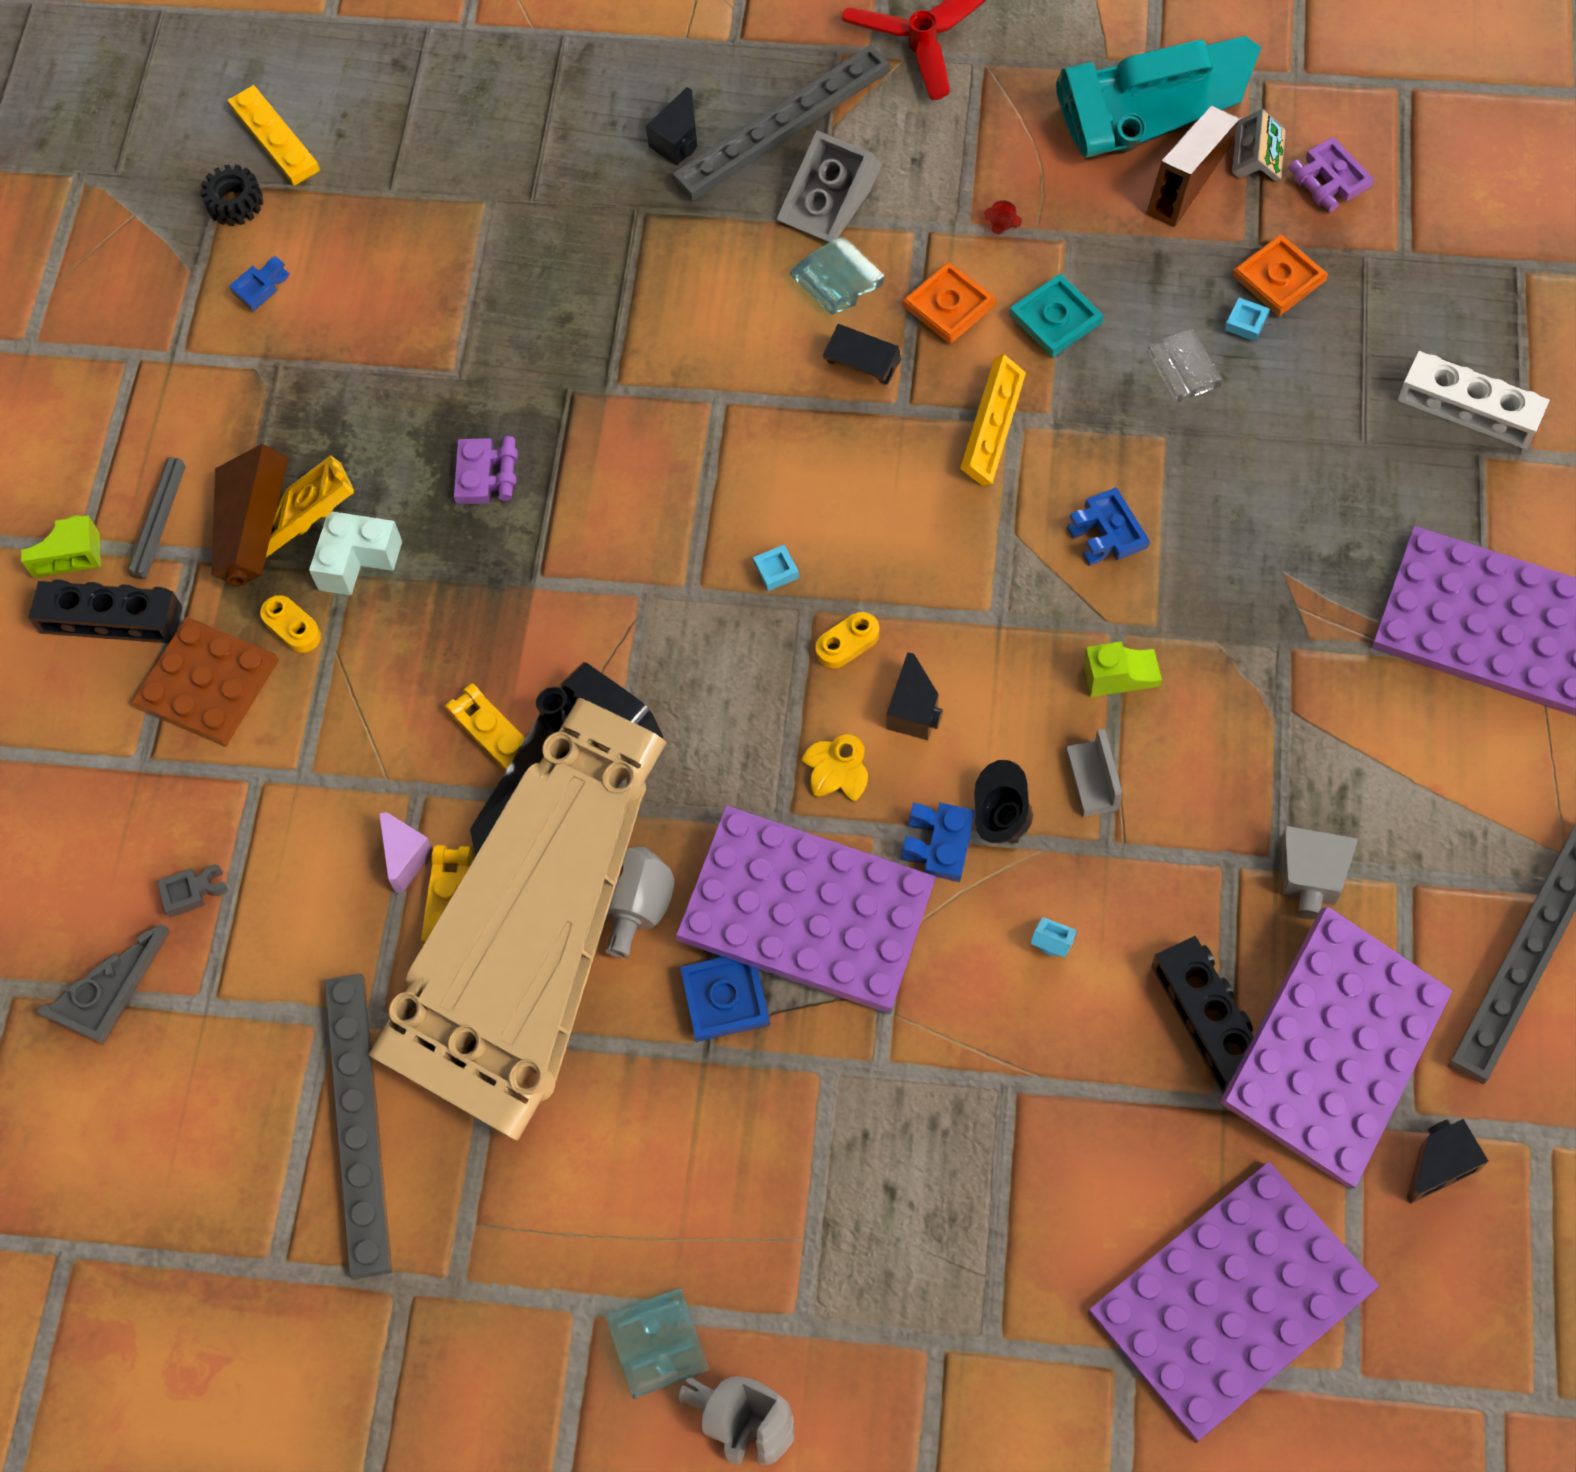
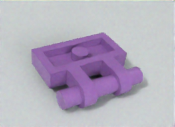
M1334 137L1308 151L1306 160L1309 162L1308 165L1303 166L1299 160H1295L1288 167L1294 175V181L1300 187H1306L1313 195L1312 200L1319 207L1324 206L1329 213L1335 211L1339 206V203L1333 196L1339 194L1345 202H1348L1372 188L1374 178ZM1321 175L1327 183L1322 186L1315 177Z
M511 436L503 437L502 447L498 450H493L494 445L491 438L458 439L454 490L456 504L490 503V494L499 491L498 498L500 500L510 501L512 499V490L516 488V476L513 474L514 464L517 463L518 459L515 438ZM500 465V473L492 476V466Z

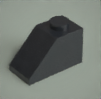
M688 87L646 125L649 147L676 165L685 157L691 156L698 146L692 89Z
M907 652L887 711V729L928 740L932 728L937 730L939 728L943 709L938 708L939 694L913 653Z
M1446 1119L1427 1130L1430 1135L1420 1146L1407 1194L1411 1204L1479 1172L1489 1162L1464 1119L1453 1124Z

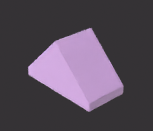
M387 812L379 813L388 879L395 893L404 892L430 858L433 848L426 836Z

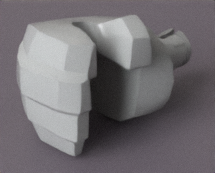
M644 846L627 848L621 867L623 873L618 877L606 919L614 924L605 952L614 957L629 958L636 929H652L662 919L671 901L675 882L672 870L659 856Z
M740 1376L729 1377L722 1381L714 1390L690 1377L685 1383L691 1386V1389L684 1385L680 1389L679 1401L703 1412L702 1431L705 1436L725 1443L724 1451L729 1463L740 1465L749 1442L756 1437L758 1448L756 1458L759 1465L774 1464L794 1442L795 1424L791 1406L776 1392L756 1380Z

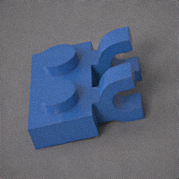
M1117 487L1086 499L1085 510H1079L1070 514L1069 518L1072 523L1067 525V530L1073 539L1084 535L1095 525L1102 537H1096L1086 542L1089 550L1085 551L1083 556L1089 566L1102 561L1109 553L1113 552L1116 559L1120 560L1145 550L1149 546V538Z
M913 803L908 827L931 830L933 835L930 845H926L919 839L906 836L901 860L926 864L924 873L960 882L975 810L939 803L938 812H934L925 805Z

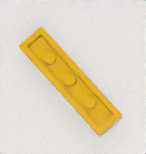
M254 85L228 99L232 111L293 186L320 171L318 162Z
M1005 354L994 357L960 467L962 471L981 486L993 484L1026 372Z

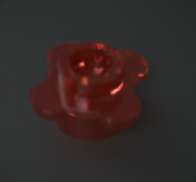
M1006 200L995 202L991 208H987L984 212V218L990 221L992 231L996 234H1002L1011 227L1018 228L1022 223L1021 217L1016 215L1015 205Z

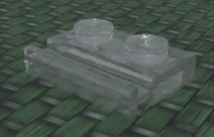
M1193 328L1162 339V342L1155 345L1154 343L1148 344L1147 353L1176 403L1181 402L1185 397L1190 396L1192 398L1221 387L1222 377Z

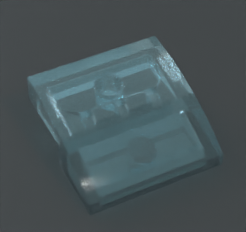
M840 237L817 249L793 267L790 275L831 315L855 306L859 295L881 287L885 279V275L844 237Z
M682 1288L606 1316L633 1399L710 1370Z

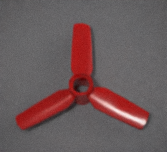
M945 0L934 7L931 12L920 10L913 13L909 20L848 7L843 11L842 21L895 36H909V47L915 52L929 98L931 100H940L949 95L950 86L941 46L936 41L937 33L949 31L987 0Z

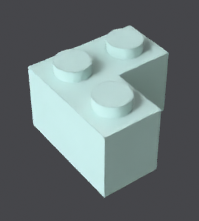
M332 511L325 519L309 569L318 590L352 595L360 566L394 571L402 545V539L395 521Z

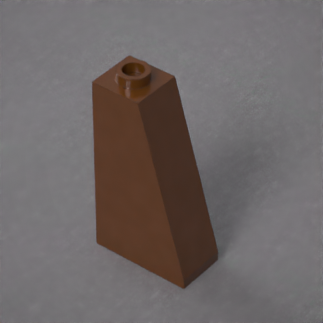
M1213 106L1209 107L1161 161L1146 214L1174 227L1178 224L1230 148L1240 118Z
M260 444L215 468L211 575L226 581L231 586H243L247 582L262 576L288 463L287 456L264 444Z

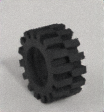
M230 164L224 165V171H220L219 167L214 169L215 175L213 176L208 173L206 176L208 182L202 181V189L200 190L203 202L211 218L214 221L218 220V223L222 225L227 220L229 226H235V221H238L240 225L245 224L244 218L246 217L250 221L254 219L253 212L259 214L261 211L259 205H263V195L255 175L246 167L242 170L241 166L235 164L234 169H231ZM231 191H243L234 199L222 200V197Z

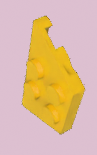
M331 455L285 490L276 511L273 524L274 531L270 537L266 558L296 535H303L310 528L311 524L319 518H326L333 511L334 507L354 493V489L342 464Z

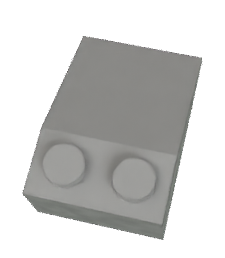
M816 130L776 220L834 244L870 193L883 163L872 152Z

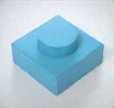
M1238 298L1226 322L1225 331L1256 342L1270 309Z
M785 544L753 557L754 566L767 591L799 579V571Z
M1042 917L1034 931L1030 944L1039 947L1045 954L1051 956L1060 955L1066 958L1078 930Z

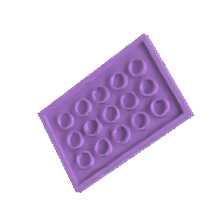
M1414 526L1372 648L1576 716V577Z
M726 805L677 932L676 941L890 1014L936 876Z
M1324 907L1320 909L1219 1103L1346 1188H1356L1453 990L1330 907Z
M1267 1162L1091 1307L1088 1313L1197 1443L1380 1286L1270 1162Z

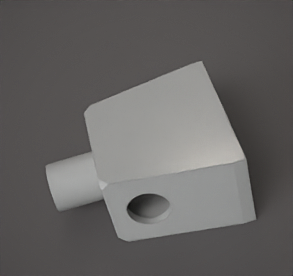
M1286 826L1280 840L1282 893L1286 897L1300 899L1299 916L1307 919H1316L1320 909H1322V903L1336 904L1342 892L1358 838Z

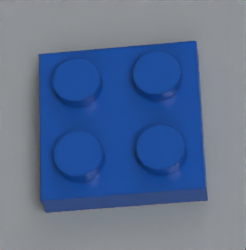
M726 957L680 967L696 1042L770 1026L758 968Z

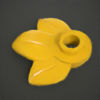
M844 734L835 738L833 742H816L806 750L802 761L814 768L810 782L812 793L815 797L828 795L840 787L852 801H857L861 797L868 783V772L862 763L865 758V747L858 737ZM845 746H851L853 748L852 755L847 758L841 757V749Z

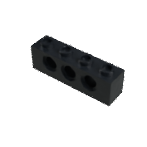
M56 579L52 582L38 581L28 618L40 634L169 644L177 632L183 607L174 592L163 587L140 589L127 584L113 587L103 586L96 582L72 584Z
M1194 936L1155 954L1151 967L1219 1089L1224 1094L1253 1039L1251 1033L1253 1026L1248 1015L1243 1010L1239 1011L1233 1002L1234 993L1229 982L1224 977L1220 978L1213 967L1215 960L1210 949L1206 945L1201 946L1197 937ZM1190 976L1198 977L1205 986L1193 988L1187 983L1186 978ZM1215 1009L1222 1014L1223 1020L1218 1022L1211 1021L1206 1017L1204 1011ZM1227 1042L1236 1043L1241 1048L1242 1054H1229L1224 1049L1223 1044Z

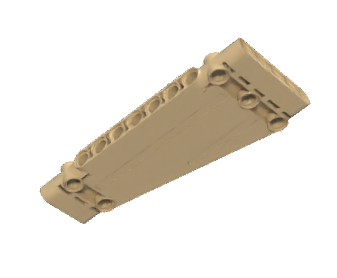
M581 698L577 699L560 730L545 740L543 745L544 757L540 764L535 763L531 765L525 772L410 967L406 978L408 988L405 992L395 996L389 1006L390 1018L369 1052V1056L517 1141L520 1139L540 1102L548 1099L554 1092L555 1083L636 817L646 791L645 780L667 744L664 739ZM570 749L569 753L560 759L561 754L565 750ZM630 778L629 783L625 787L619 788L620 783L624 779ZM417 1006L415 1015L408 1020L410 1011ZM399 1026L407 1030L404 1035L396 1031ZM476 1039L474 1050L467 1054L468 1045ZM429 1043L436 1046L434 1052L427 1048ZM458 1060L466 1063L464 1069L456 1065ZM537 1073L538 1079L533 1087L527 1088L529 1078ZM488 1077L497 1081L495 1086L486 1082ZM519 1094L529 1099L526 1104L516 1099Z

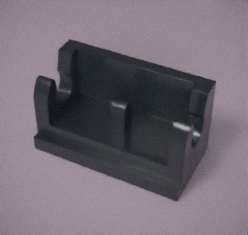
M837 324L823 354V358L828 363L834 364L838 362L877 377L878 380H881V383L886 385L889 384L901 361L899 346L841 324Z

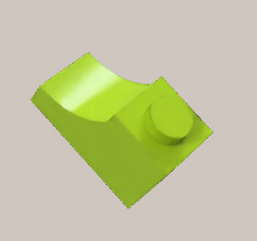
M75 515L67 519L56 520L55 527L47 538L35 546L21 550V562L33 578L100 568V532L89 515Z
M1122 641L1086 647L1083 667L1090 697L1161 687L1162 678L1154 649H1129L1123 646Z

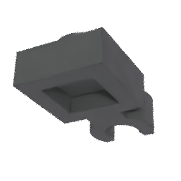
M219 865L207 867L200 876H197L191 868L157 881L165 913L169 918L205 906L204 895L220 896L228 891L224 882H219L215 885L211 884L213 878L223 875Z

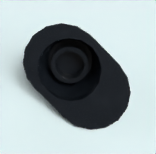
M997 760L987 765L981 771L975 783L976 831L983 840L989 843H1003L1006 841L1012 844L1019 843L1020 837L1028 831L1033 820L1025 772L1018 764L1010 760Z

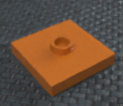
M1280 234L1236 267L1232 277L1280 317L1326 282L1328 273Z
M949 261L903 299V307L950 345L996 305V298Z

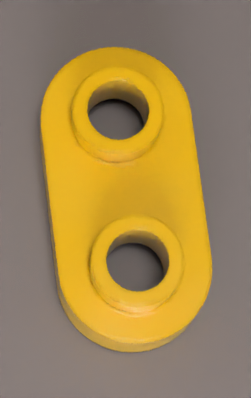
M277 595L263 603L260 615L264 624L290 649L298 653H306L317 647L321 640V632L317 623L286 596ZM282 608L279 613H273L276 609ZM305 628L303 633L296 634L299 629Z
M858 612L825 632L816 642L818 661L827 668L837 669L873 647L879 639V623L877 619L869 613ZM858 625H865L868 627L866 630L863 631L856 629ZM830 644H837L839 648L831 650L828 646Z

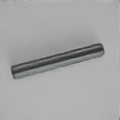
M168 457L165 461L127 568L133 577L143 579L148 575L185 470V464L179 458Z

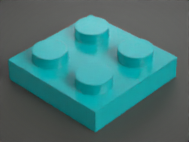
M1061 273L1011 306L1009 316L1051 358L1101 325L1104 317Z

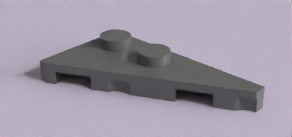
M159 924L154 929L147 930L137 937L138 943L120 956L117 953L112 955L90 971L86 978L78 980L69 986L70 992L50 1006L44 1004L37 1013L49 1021L103 1045L170 930L162 924Z

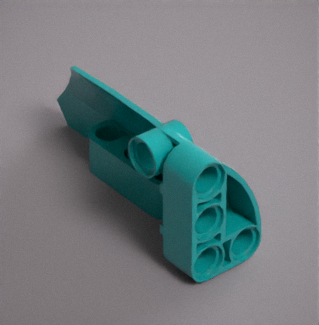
M1247 36L1206 45L1205 40H1195L1133 55L1120 61L1117 66L1100 70L1095 69L1093 61L1065 67L1061 70L1056 80V93L1070 135L1085 158L1116 150L1131 151L1141 143L1198 121L1210 106L1223 111L1240 104L1262 47ZM1122 128L1132 129L1135 137H1127L1123 133Z

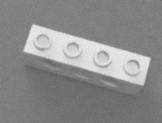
M1421 351L1417 353L1398 398L1399 402L1528 450L1550 401L1535 392L1522 390L1500 379L1490 378L1474 372L1468 367L1455 365L1442 360L1436 355H1429Z

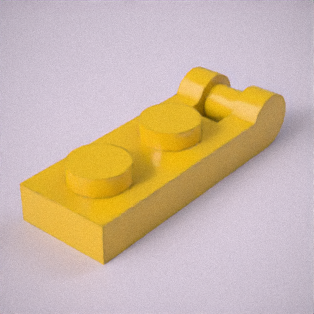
M471 683L463 689L464 694L457 700L451 699L444 707L452 718L506 772L524 742L525 737ZM474 704L479 710L469 716L465 711Z
M434 845L421 936L423 945L471 866L473 860L472 847L460 846L456 850L447 849L446 845ZM457 864V873L446 872V865Z

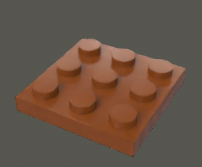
M186 617L135 696L132 704L138 710L226 747L279 659L276 654Z

